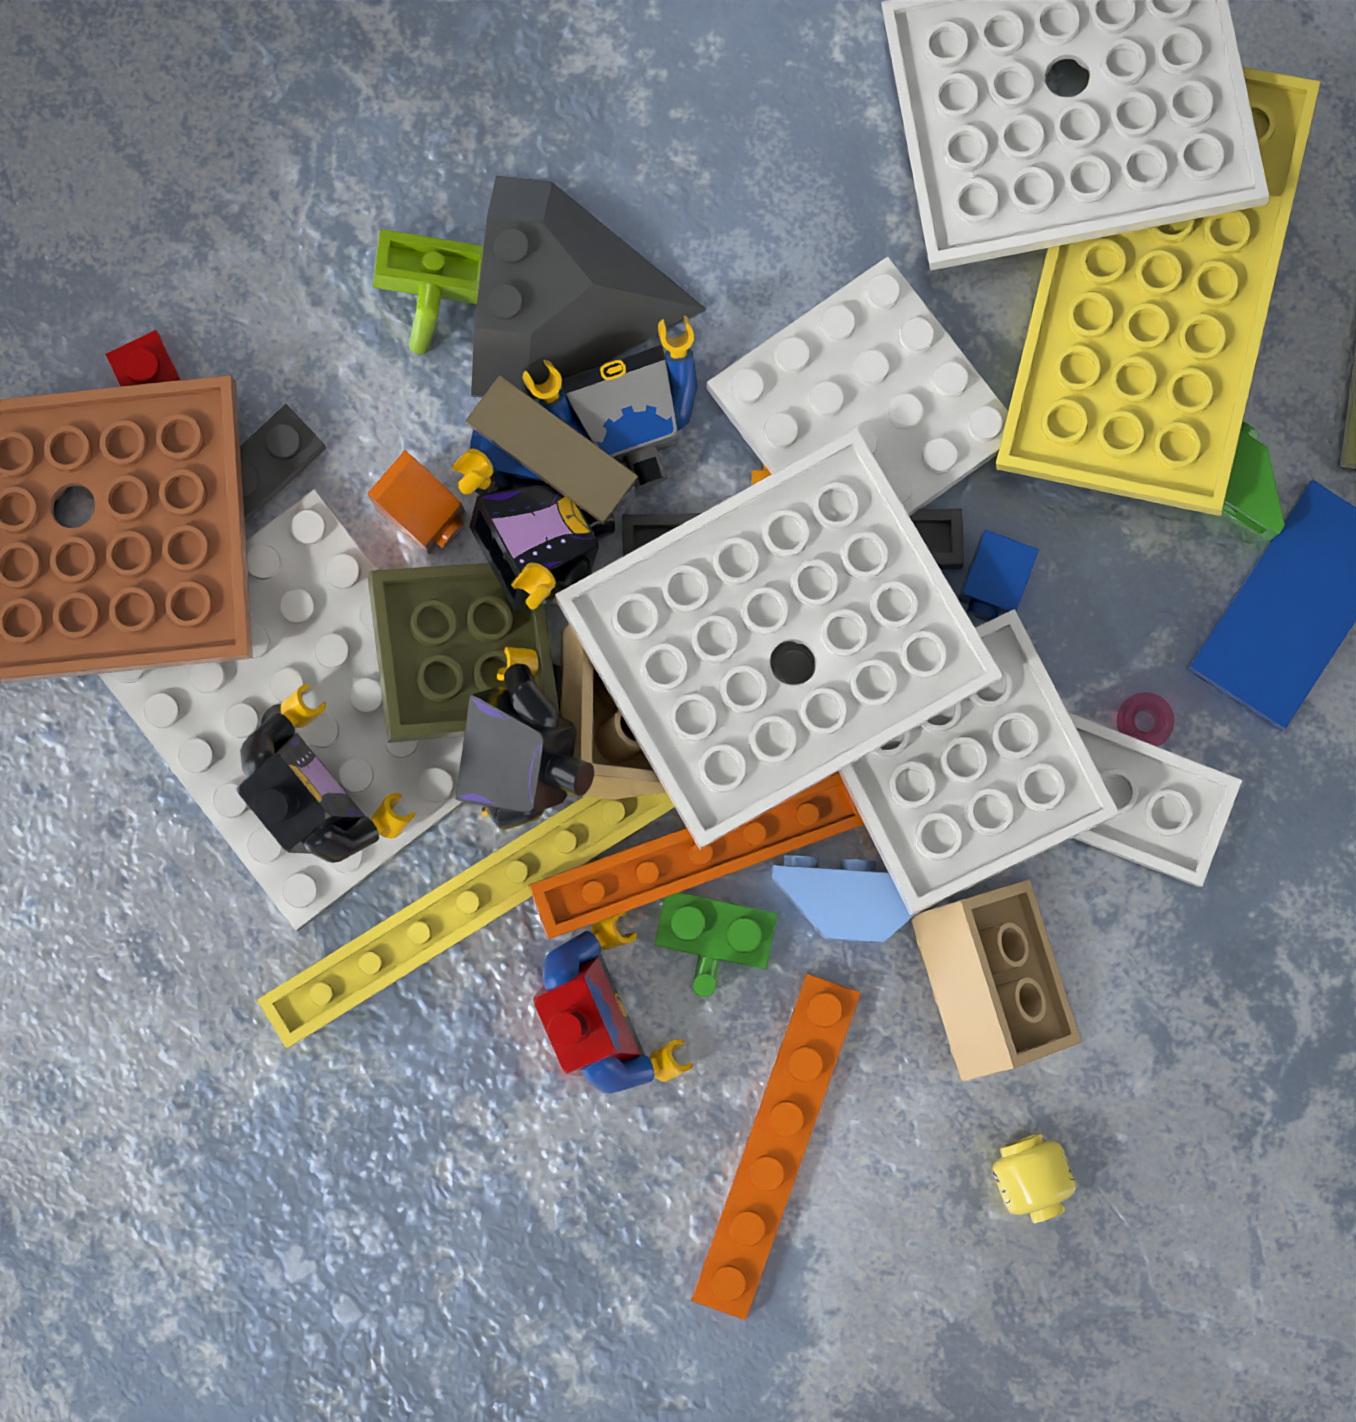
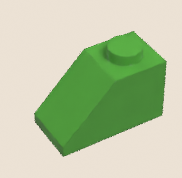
M1243 421L1222 512L1269 542L1279 535L1285 526L1268 447L1257 440L1259 433Z

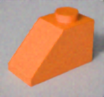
M406 450L402 452L367 493L377 511L428 554L436 545L445 549L457 537L465 525L459 519L465 513L462 503Z

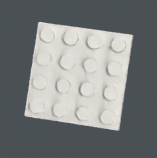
M888 256L710 379L706 386L708 392L771 474L778 472L857 428L909 516L926 506L998 454L1008 415V410Z
M1015 609L975 627L1003 675L1000 680L838 771L910 916L1105 823L1120 814Z

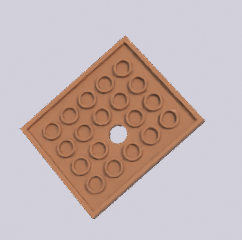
M231 375L0 399V683L253 659L236 380ZM69 487H85L90 490L94 497L95 508L93 515L80 527L67 528L61 526L54 516L55 501L59 500Z

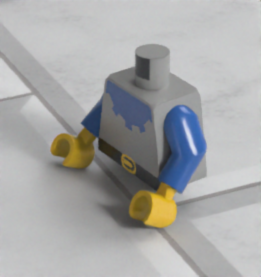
M683 316L686 327L685 332L677 338H671L666 335L664 319L659 322L658 333L662 345L563 379L550 361L543 360L550 374L548 380L541 385H535L526 370L522 376L523 382L534 396L539 398L538 403L619 463L626 462L628 469L638 476V480L634 484L636 490L652 487L668 479L658 451L677 444L678 431L690 423L698 385L693 351L690 349L694 341V332L690 319L686 316ZM662 346L667 350V352H666L665 354H664V351H663Z

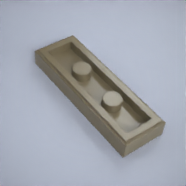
M500 375L465 420L466 425L603 525H605L638 480V476Z

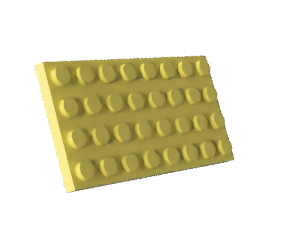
M1242 67L1269 193L1268 205L1048 248L996 460L997 470L1221 516L1321 81Z

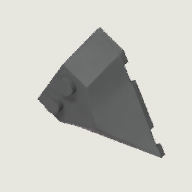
M496 176L486 219L477 297L471 396L483 398L500 375L534 400L538 397L534 396L523 382L522 376L526 370L535 385L544 384L548 380L550 372L543 360L550 361L563 379L598 367L653 339L658 334V324L662 319H664L667 329L683 321V316L691 319L705 312L706 308L553 182Z

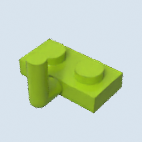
M380 229L372 287L418 295L408 344L412 352L425 354L430 350L439 313L440 298L477 304L483 254L482 245Z

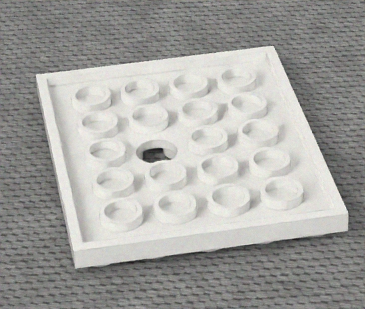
M888 0L881 2L930 271L1268 205L1269 193L1228 0ZM1063 59L1075 60L1078 65L1086 68L1090 75L1087 87L1080 94L1073 97H1061L1052 93L1045 82V76L1050 72L1052 65Z
M857 428L555 594L558 605L699 850L1003 677ZM792 641L797 644H804L813 653L815 670L808 681L799 685H788L778 680L773 674L770 666L771 654L777 646L784 642Z
M315 489L246 541L253 659L98 674L295 931L302 929L464 803L455 799L464 737L387 742L367 579L370 571L377 569ZM304 684L311 686L302 694L305 705L311 709H316L325 701L326 709L309 725L304 727L302 739L363 814L371 819L375 810L390 793L402 795L400 801L392 809L395 814L404 817L411 812L415 813L414 818L397 838L389 839L379 835V840L376 843L336 863L326 862L313 854L288 853L249 808L236 789L247 777L242 771L240 750L243 742L261 726L263 716L269 709L281 705L288 696Z

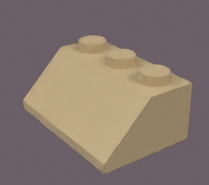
M568 624L561 631L560 715L573 722L577 730L573 757L590 762L594 767L592 785L583 796L615 800L666 793L570 624Z
M1030 879L921 912L911 918L916 942L926 966L934 999L938 1005L950 1043L951 1054L956 1062L962 1082L1014 1069L1082 1043Z

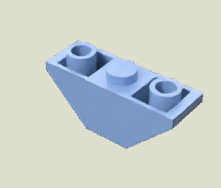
M785 855L784 866L773 865L771 867V880L823 939L883 943L914 916H910L890 874L875 872V861L842 859L841 870L818 868L819 858Z

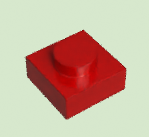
M157 330L105 354L121 387L181 380Z

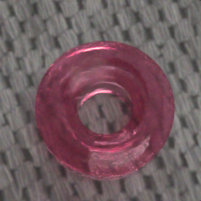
M1143 692L1129 697L1122 703L1117 713L1116 724L1118 732L1158 747L1171 735L1174 727V715L1170 705L1162 697L1153 693ZM1140 711L1150 713L1154 719V726L1149 732H1143L1135 725V716Z

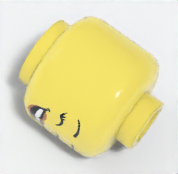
M1037 1133L1010 1142L999 1148L1002 1156L994 1162L992 1171L1009 1213L1013 1215L1030 1214L1032 1222L1038 1223L1065 1212L1062 1201L1071 1197L1077 1186L1060 1142L1045 1140L1042 1133Z

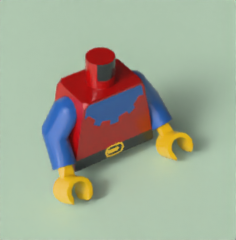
M627 912L593 923L591 932L584 931L552 950L546 956L543 964L544 985L533 997L535 1008L565 1074L584 1076L597 1090L609 1094L652 1082L654 1077L662 1082H669L693 1067V1063L681 1066L673 1058L672 1052L685 1045V1042L680 1039H674L653 1051L649 1058L644 1055L643 1048L602 957L601 949L610 950L632 943L636 939V931L621 936L617 930L618 918L626 915Z

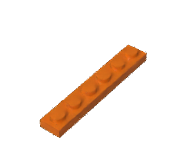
M839 772L700 850L687 827L530 883L528 887L547 939H552L864 825V822Z
M806 973L691 1301L746 1320L859 1000L860 992Z

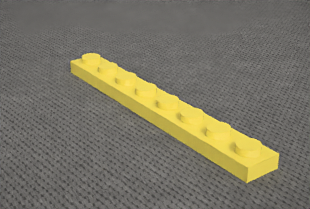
M667 792L615 800L584 796L258 998L257 1001L286 1049H289L532 898L528 884L590 862L675 809V806Z

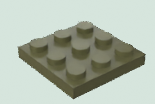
M489 563L370 571L367 579L388 743L464 737L470 694L503 685L506 686L505 681L497 679L499 668H507L508 660L504 652L505 647L533 649L538 656V671L535 682L555 705L559 714L545 604H540L534 610L527 608L524 611L515 613Z

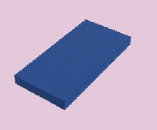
M1313 479L1307 484L1284 519L1285 526L1279 535L1269 542L1187 667L1280 730L1286 729L1356 622V507Z

